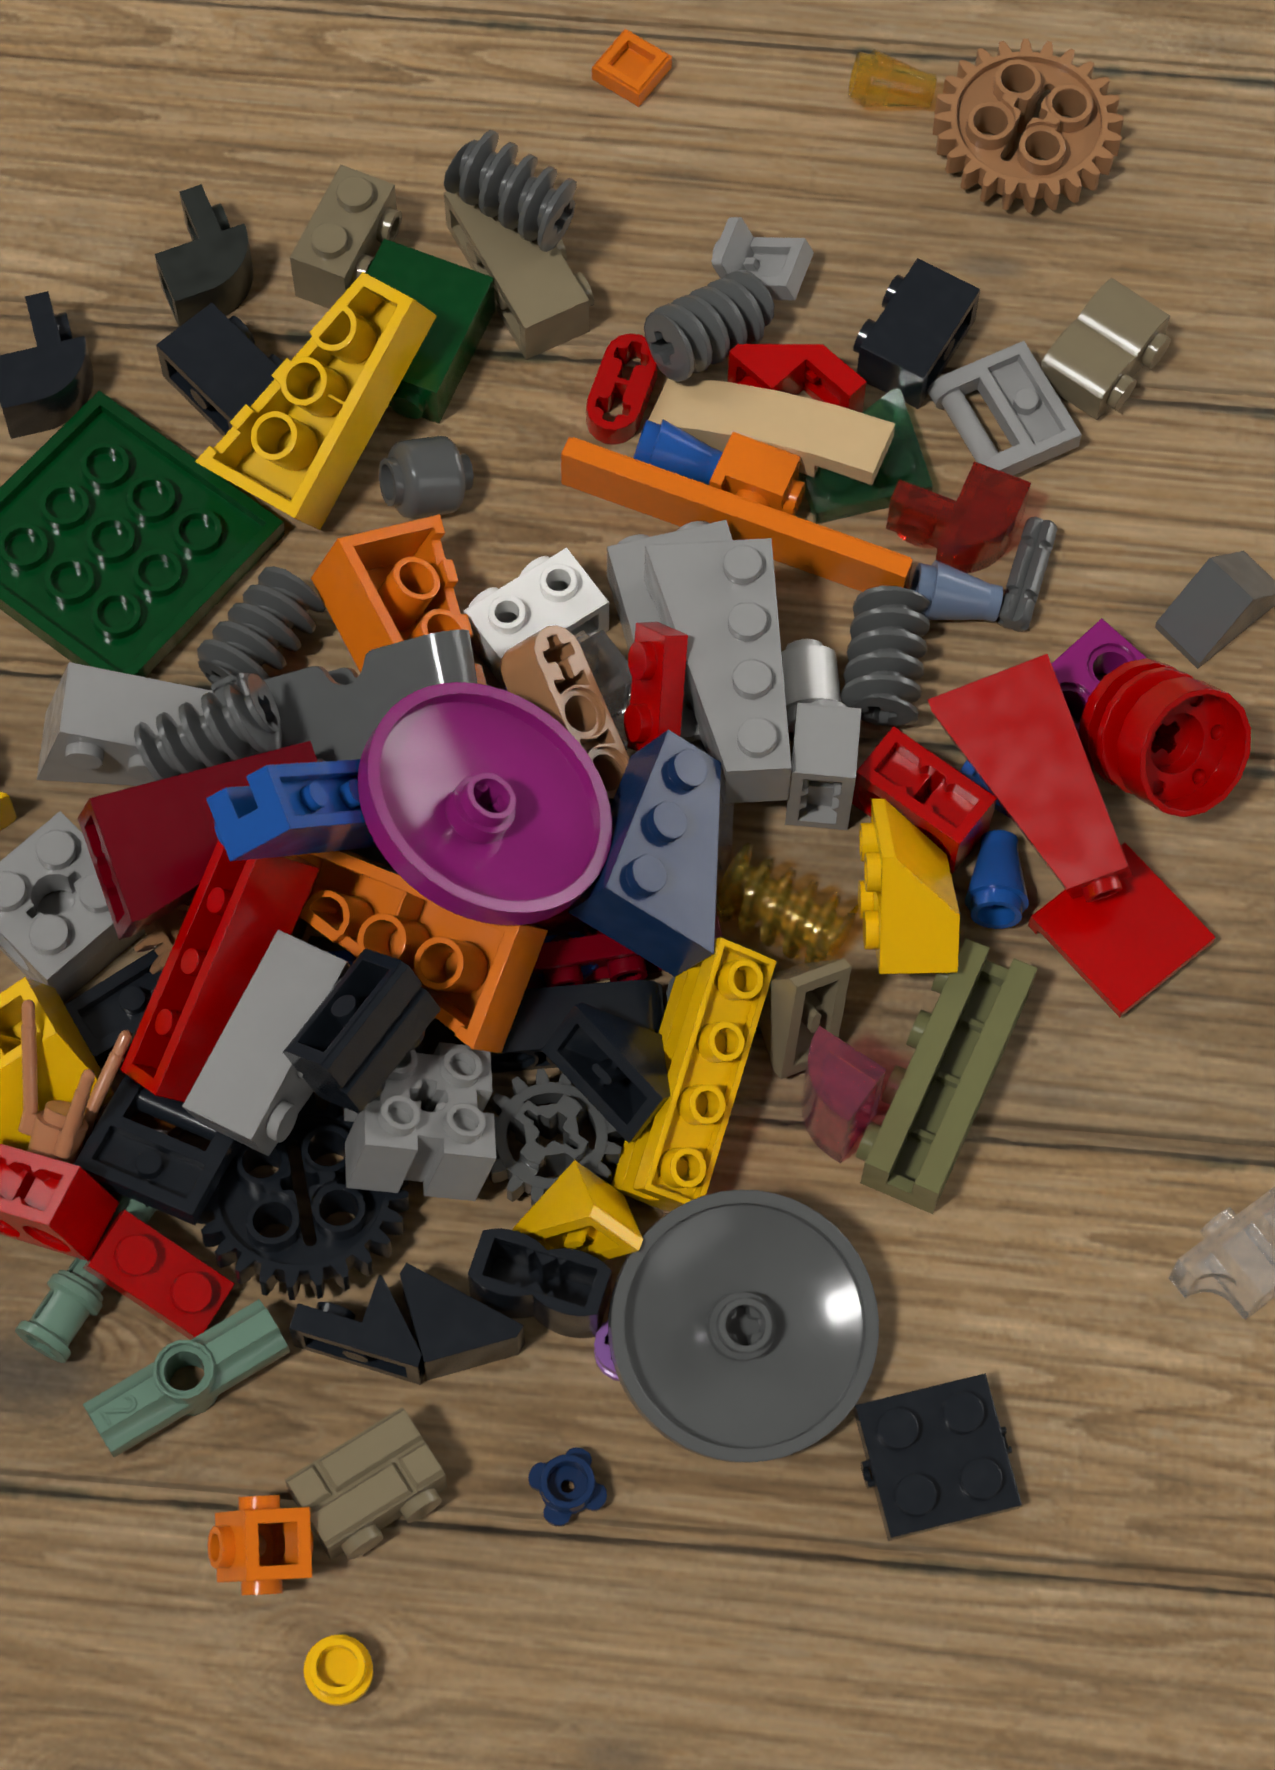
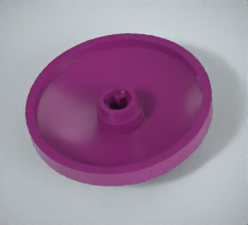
M451 682L427 686L414 691L397 702L382 718L365 744L358 769V794L367 828L378 849L392 868L411 887L438 906L462 917L488 924H532L549 919L569 908L582 896L600 874L606 862L612 838L611 808L605 786L593 761L575 737L561 723L535 704L518 695L488 685Z

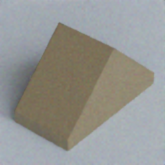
M845 958L798 964L772 975L758 1022L773 1070L780 1079L835 1059L852 967Z

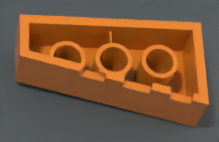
M440 514L337 538L312 575L311 579L360 673L363 668L365 655L376 648L448 630H469L470 639L472 638L473 632L468 614L460 613L454 591L458 578L453 559H446L441 539L445 534ZM474 663L477 683L487 685L482 665Z
M348 850L298 855L319 868L311 887L309 898L304 904L299 917L332 942L340 944L356 958L367 948L401 960L409 965L423 984L421 987L430 993L441 1008L435 1017L456 1033L454 1036L471 1049L502 1053L548 930L533 924L496 925L462 917L438 906L421 895L393 868Z

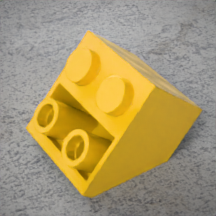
M872 799L871 823H860L859 853L860 861L864 862V880L858 881L859 919H863L864 949H875L879 974L958 973L960 913L947 854L886 799Z
M24 977L0 993V1143L28 1151L31 1136L23 1134L18 1130L23 1112L22 1003L25 1000H32L35 1004L38 1110L43 1111L46 1103L53 1100L71 1103L81 1075L87 1069L93 1070L95 1073V1079L90 1091L91 1095L102 1070L56 989ZM111 1087L103 1105L108 1103L114 1095Z

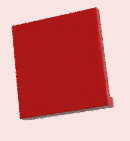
M1125 842L1121 847L1132 877L1120 881L1123 887L1121 891L1097 901L1086 902L1084 895L1072 899L1067 891L1063 890L1030 917L1028 924L1036 935L1041 933L1119 1018L1210 946L1216 938Z

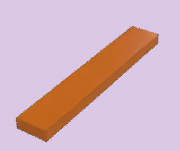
M569 437L562 450L561 484L680 527L694 521L713 523L727 520L733 540L772 538L773 560L861 592L881 585L898 586L908 589L913 559L909 556L575 437Z

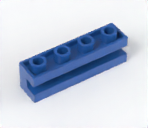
M360 759L266 765L246 776L250 786L226 787L206 798L215 821L216 835L225 847L230 862L377 847L367 828L359 801L358 769Z

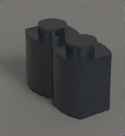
M501 1228L487 1229L482 1231L468 1272L470 1297L509 1318L522 1319L534 1317L544 1327L557 1334L572 1338L596 1337V1333L601 1326L611 1296L612 1270L600 1259L583 1251L568 1248L546 1250L538 1241L524 1233Z

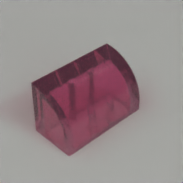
M819 1026L809 1047L801 1111L804 1125L815 1144L824 1153L841 1164L870 1121L877 1114L886 1069Z

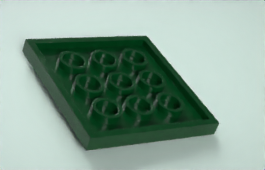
M98 391L0 487V610L72 663L147 677L285 535L284 521L219 475L196 463L194 457L104 393Z

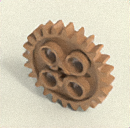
M1028 39L1022 40L1020 52H1012L1005 41H999L996 57H992L986 50L979 48L977 49L975 65L961 60L958 64L957 77L947 75L943 94L937 95L932 134L938 136L936 153L937 155H947L945 168L947 174L963 171L960 188L965 190L978 183L982 186L980 201L986 202L995 193L1002 195V207L1004 210H1008L1015 198L1023 199L1027 213L1033 212L1036 199H1044L1047 206L1053 211L1057 209L1059 195L1062 193L1070 201L1076 203L1079 201L1082 186L1095 191L1100 174L1109 175L1114 156H1118L1124 117L1117 114L1120 101L1119 96L1107 95L1110 79L1108 77H1101L1091 80L1095 63L1089 61L1076 67L1073 65L1075 53L1073 49L1066 51L1060 58L1053 56V44L1050 41L1046 42L1040 53L1032 51ZM1051 90L1041 103L1039 118L1033 117L1039 98L1044 91ZM1061 115H1067L1073 118H1067ZM984 132H988V133H992V134H995V135H987V134H983V133H984ZM1017 132H1024L1011 160L1005 161L1004 159L1014 148ZM1033 157H1040L1046 160H1038Z

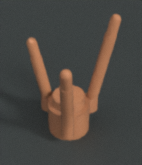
M25 1000L22 1003L23 1112L18 1130L23 1134L31 1136L28 1147L29 1152L70 1164L75 1163L83 1149L84 1143L87 1142L93 1131L97 1115L124 1059L132 1039L130 1031L123 1030L119 1034L91 1095L90 1091L95 1079V1073L93 1070L87 1069L81 1075L71 1103L60 1100L49 1101L46 1103L45 1109L41 1111L38 1110L35 1004L32 1000Z

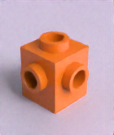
M280 1495L238 1497V1511L215 1513V1526L211 1528L208 1537V1556L212 1567L217 1569V1583L241 1582V1596L282 1594L283 1579L312 1578L311 1558L314 1542L310 1527V1507L280 1508Z

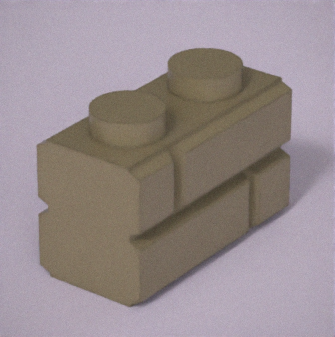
M403 1407L285 1479L288 1491L297 1507H310V1527L330 1560H333L342 1553H345L349 1560L367 1553L382 1541L383 1535L380 1532L382 1528L401 1516H404L407 1523L426 1516L442 1502L438 1493L448 1488L446 1475Z

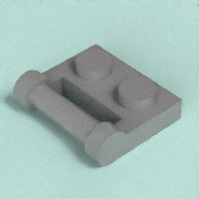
M1025 341L951 371L936 379L927 390L936 408L945 409L978 464L976 474L985 489L997 488L1008 482L1015 474L1079 447L1082 436L1081 432ZM978 389L1012 447L998 452L966 399V394Z

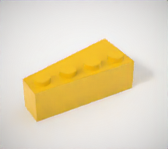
M362 272L310 331L312 337L292 360L286 358L271 375L274 378L271 384L251 406L245 404L230 421L233 427L215 447L209 445L195 462L289 516L321 530L437 315L413 298Z

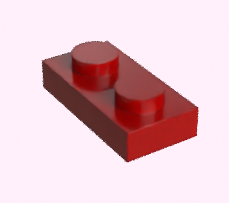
M660 622L636 623L635 641L628 653V666L632 676L630 705L626 708L624 714V731L627 737V747L635 751H639L668 729L681 736L688 635Z
M126 1210L119 1212L94 1250L90 1260L83 1267L190 1340L205 1332L235 1283Z

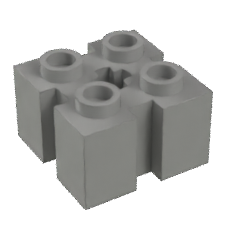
M444 1042L438 1043L433 1055L416 1053L413 1049L405 1055L388 1077L381 1095L368 1103L362 1112L356 1113L344 1108V1121L354 1122L345 1141L346 1188L398 1193L404 1180L423 1182L424 1196L476 1201L496 1161L494 1114L483 1113L493 1092L490 1052L473 1050L468 1045Z

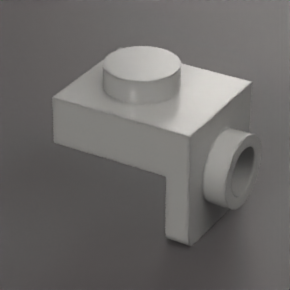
M729 217L720 239L714 246L711 262L720 278H724L727 274L739 269L749 271L762 281L768 289L772 300H795L814 252L805 238L753 237L741 217Z

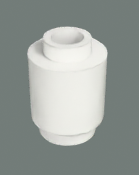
M801 639L791 642L787 645L786 650L781 652L788 730L792 734H794L797 702L811 704L816 700L822 699L842 702L836 652L827 646H823L820 641L815 639Z

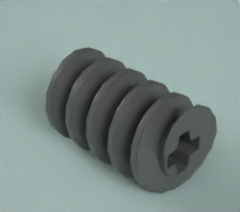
M494 130L486 132L479 141L473 140L466 143L457 152L445 173L443 184L445 190L453 194L459 192L462 201L472 206L479 204L481 213L488 217L494 218L498 216L503 227L510 230L518 228L520 237L529 242L538 240L540 250L548 252L555 248L572 221L575 209L573 197L577 188V182L568 178L558 189L553 188L557 177V169L552 166L545 168L538 177L534 176L538 158L533 154H528L518 165L514 164L518 154V145L509 142L498 153L495 152L499 134Z
M739 269L727 274L724 278L710 282L707 286L692 291L689 295L673 300L672 303L656 308L645 319V339L653 360L660 371L669 379L681 382L690 378L692 373H699L708 369L710 364L714 365L724 361L729 355V351L737 344H759L764 336L765 326L769 325L774 317V302L768 289L758 277L749 271Z
M275 566L265 567L258 576V584L250 585L243 593V603H235L228 611V621H220L212 630L213 639L204 640L197 648L200 660L198 661L199 668L211 684L230 675H233L234 682H237L238 673H254L263 680L269 679L270 677L262 668V665L266 664L274 669L282 670L287 663L277 647L280 645L289 651L297 652L302 644L292 629L295 627L304 633L311 634L317 626L307 611L310 609L317 613L324 612L326 607L319 596L299 577L286 569Z
M881 585L860 593L853 603L855 618L850 625L852 640L847 647L849 662L844 669L846 684L841 691V701L847 707L862 708L861 720L875 725L905 727L914 724L919 717L917 707L911 703L917 702L922 693L920 685L914 681L919 680L924 675L923 663L918 658L923 657L927 652L926 641L921 636L927 634L930 629L929 619L921 614V612L928 609L930 601L911 589Z
M250 673L246 677L249 691L247 696H245L237 684L233 682L224 686L226 705L224 706L213 693L203 694L201 704L204 715L200 716L192 704L188 702L179 706L181 725L179 726L170 714L166 712L160 713L156 717V727L159 735H155L148 724L140 722L135 727L134 738L142 760L154 779L157 781L257 755L259 752L264 753L281 748L283 739L282 724L274 697L266 682L259 675Z

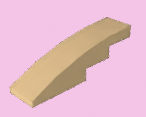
M668 378L648 419L658 424L664 419L712 448L724 451L732 432L801 456L800 473L815 477L818 468L821 467L872 485L895 431V423L835 404L777 390L688 378L681 382Z

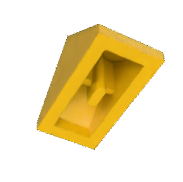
M576 1160L569 1165L513 1227L514 1231L534 1238L546 1250L557 1248L575 1249L591 1254L601 1261L637 1252L640 1250L643 1242L642 1235L623 1193Z

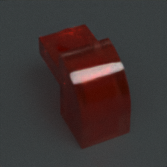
M975 461L957 501L899 480L890 499L886 529L896 532L900 538L908 543L919 546L928 544L936 547L935 560L965 573L980 571L998 561L1011 545L1025 513L1031 482Z

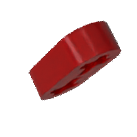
M628 333L620 335L610 342L605 350L587 398L586 424L589 433L596 440L604 444L617 445L627 442L638 431L658 374V366L653 360L644 336ZM630 357L641 359V365H636L633 368L630 379H622V364H627ZM615 398L623 399L622 414H618L614 422L604 420V413L610 412Z

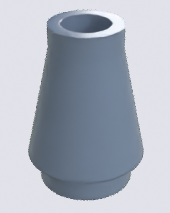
M934 560L932 565L918 563L910 587L911 590L923 595L930 601L928 609L921 612L929 620H986L995 622L998 618L1003 598L1002 586L990 584L937 560Z

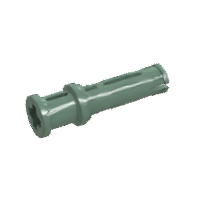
M119 1194L116 1198L119 1204L100 1241L119 1212L126 1210L147 1224L157 1209ZM75 1258L67 1271L59 1270L58 1273L52 1274L47 1282L50 1288L48 1294L29 1321L21 1320L15 1329L17 1335L25 1343L44 1356L60 1363H65L71 1355L68 1346L88 1316H97L103 1307L102 1301L104 1297L101 1292L106 1283L85 1270L83 1267L87 1261Z

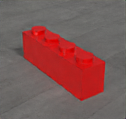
M218 839L120 1069L122 1072L156 1096L185 1102L276 932L280 930L289 935L292 934L302 908L309 898L311 887L319 871L318 867L298 855L230 862L225 847Z

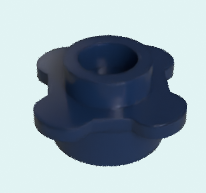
M571 1448L565 1455L557 1456L547 1464L537 1463L529 1472V1485L532 1489L539 1491L545 1504L544 1518L553 1526H565L568 1524L571 1516L586 1509L598 1511L606 1502V1488L602 1484L596 1483L594 1473L590 1467L592 1458L582 1448ZM565 1481L572 1482L574 1484L573 1491L570 1493L563 1492L561 1489L562 1483Z

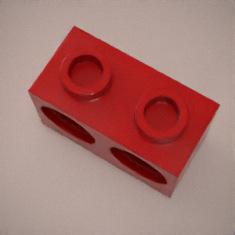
M893 726L856 771L852 804L871 817L872 799H886L947 854L950 872L953 874L978 844L981 836L990 829L997 797Z
M0 1143V1234L89 1261L119 1202L80 1166Z

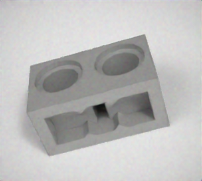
M830 699L816 700L811 704L797 702L791 753L792 769L785 825L848 830L856 780L862 708L847 707L842 702Z

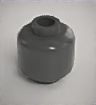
M432 436L398 441L390 449L388 458H383L379 465V484L383 499L388 506H394L405 518L416 519L454 513L463 503L465 490H470L473 486V467L469 456L465 453L460 454L455 443L447 436Z

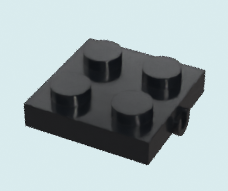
M986 1373L858 1404L853 1408L866 1460L861 1462L863 1479L867 1489L874 1487L888 1541L1016 1510L1022 1506L1008 1454L1012 1453V1448L1008 1446L1006 1441V1427H1000ZM869 1468L871 1469L873 1480L871 1479Z

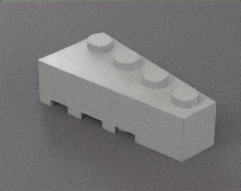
M772 538L645 545L644 581L651 599L655 602L661 623L688 635L684 693L687 701L691 703L706 753L721 762L720 793L724 804L788 800L792 768Z

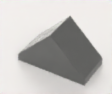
M1245 551L1210 557L1158 619L1155 628L1198 669L1275 606V580Z

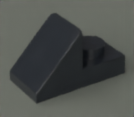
M379 1275L362 1323L354 1320L356 1315L352 1311L333 1303L318 1302L316 1308L297 1304L289 1326L295 1347L421 1385L425 1374L422 1354L382 1275Z

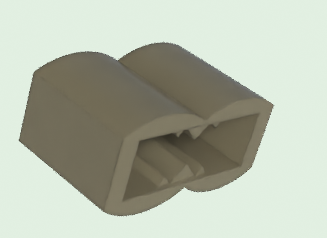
M1110 278L1095 293L1078 318L1055 341L1043 358L1041 369L1059 396L1097 420L1109 407L1117 411L1124 405L1137 382L1132 377L1144 365L1152 369L1161 360L1171 342V338L1166 336L1170 315L1115 279Z

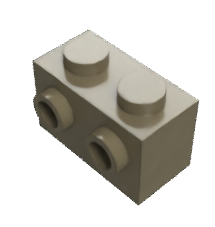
M340 165L290 256L295 296L330 309L362 272L367 273L384 238L394 241L400 229L402 212L397 210L395 184Z

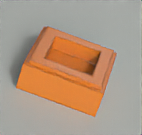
M624 29L593 65L592 80L639 107L671 70L672 56L629 30Z

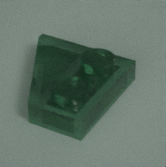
M900 388L890 390L862 412L863 414L895 423L894 437L872 485L821 467L818 468L815 477L799 472L801 481L806 483L805 495L814 523L821 524L931 498L933 484Z

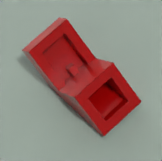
M737 344L729 351L727 382L777 390L798 395L804 390L814 400L835 404L860 413L863 412L867 381L823 344Z

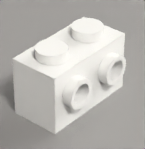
M567 547L550 558L548 556H541L533 560L522 570L518 578L500 589L491 587L484 590L464 610V614H468L473 632L471 645L503 688L506 685L500 669L501 659L505 652L543 628L555 625L566 628L575 636L581 647L609 630V601Z

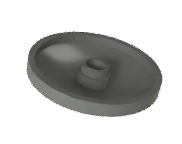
M730 1190L708 1194L681 1205L658 1220L642 1235L643 1242L640 1250L628 1254L616 1278L608 1313V1336L610 1352L619 1381L631 1403L650 1426L666 1439L694 1454L726 1462L749 1463L769 1461L799 1452L818 1442L845 1419L862 1395L872 1373L879 1340V1316L873 1285L867 1269L857 1251L835 1225L820 1213L792 1198L759 1190Z

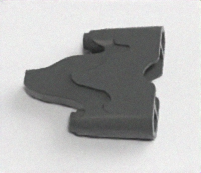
M469 630L436 632L373 649L365 655L363 668L359 676L352 668H339L327 671L321 666H312L264 680L274 697L279 711L283 735L281 748L311 741L316 758H321L324 761L361 759L367 740L382 718L397 702L414 691L441 683L466 682L478 684ZM378 847L348 850L392 868Z

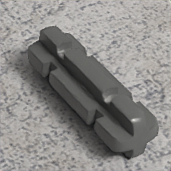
M1030 517L1025 522L997 618L998 624L1003 628L1013 629L1017 632H1023L1029 628L1058 530L1056 524L1051 520Z

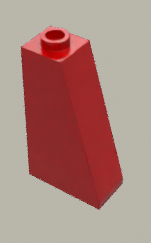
M1048 654L927 699L938 723L991 793L997 797L998 802L1072 899L1084 895L1086 902H1093L1109 897L1123 889L1120 881L1132 877Z

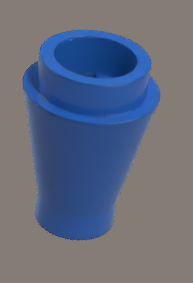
M662 419L660 424L646 420L633 458L709 485L723 451L712 448Z
M992 830L984 833L980 839V851L965 897V904L971 911L972 920L980 926L992 929L1012 927L1020 922L1022 913L1029 905L1018 853V838L1009 831Z

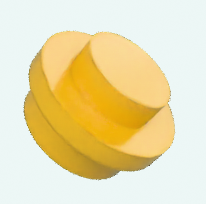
M339 1634L331 1635L318 1641L308 1652L303 1668L304 1679L311 1694L317 1700L331 1706H345L360 1699L369 1689L374 1672L373 1662L367 1648L357 1639Z

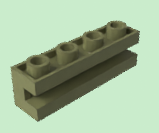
M965 938L958 954V973L936 974L931 990L939 993L940 996L932 1014L922 1009L920 1010L906 1043L907 1046L916 1049L907 1069L898 1065L894 1067L881 1098L882 1102L890 1105L882 1125L870 1121L855 1156L865 1161L861 1184L931 1214L934 1213L1029 997L1038 969L1015 958L1009 969L987 960L990 948Z

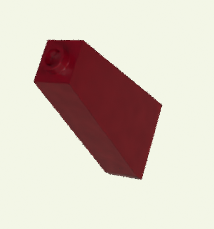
M311 741L89 798L77 819L119 940L132 937L194 897L218 841L214 826L215 821L206 798L226 787L250 786L246 776L266 765L324 762L323 759L316 758Z

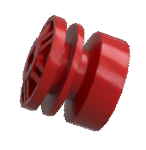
M1145 658L1125 662L1102 678L1086 702L1080 719V739L1092 771L1103 781L1117 786L1126 793L1134 794L1139 800L1163 813L1188 817L1205 813L1226 799L1242 778L1250 756L1251 727L1244 707L1229 693L1204 681L1196 680L1189 674L1178 671L1166 663Z

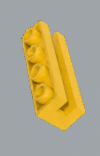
M720 937L715 938L713 955L675 977L658 1032L662 1035L670 1097L636 1141L628 1143L625 1140L611 1184L623 1195L664 1211H672L691 1200L706 1195L776 960Z

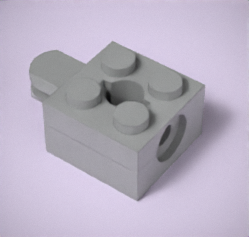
M61 811L0 861V950L28 978L55 988L63 1003L145 934L143 929L132 937L119 940L83 833Z

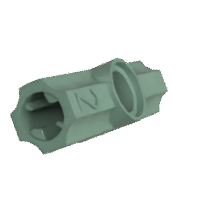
M258 1299L191 1340H178L169 1343L158 1353L153 1363L87 1401L83 1406L113 1458L181 1417L195 1416L206 1412L215 1404L219 1394L288 1354L290 1350L269 1311ZM196 1366L204 1370V1376L195 1388L182 1391L170 1386L173 1374L182 1367Z

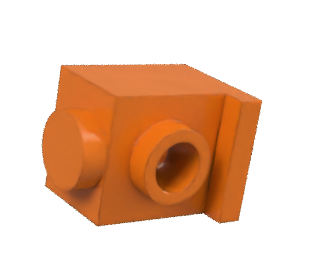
M732 432L709 483L712 487L794 516L800 507L806 488V483L798 480L801 456Z

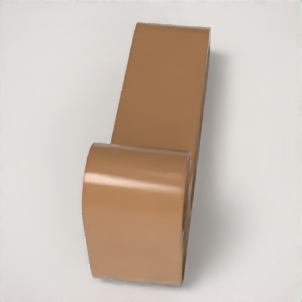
M557 625L547 626L505 652L501 659L500 669L503 681L508 692L522 697L547 712L575 737L589 755L600 774L611 806L630 758L579 642L566 628Z

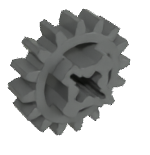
M544 1068L537 1069L535 1085L528 1087L517 1076L512 1079L514 1096L511 1099L497 1093L493 1096V1109L499 1117L494 1116L496 1161L489 1173V1178L492 1183L509 1179L507 1199L513 1202L526 1192L531 1195V1206H533L558 1179L546 1177L561 1175L574 1160L608 1184L611 1183V1171L605 1164H618L622 1147L612 1142L622 1138V1136L576 1087L572 1086V1082L563 1073L558 1082H549ZM546 1103H555V1104L537 1106V1105L546 1104ZM586 1118L595 1133L596 1144L594 1150L589 1148L588 1141L579 1135ZM510 1130L515 1133L516 1140L525 1145L520 1151V1158L517 1162L512 1157L507 1144ZM557 1133L563 1135V1145L556 1141L550 1142L546 1147L540 1145V1136L551 1140Z

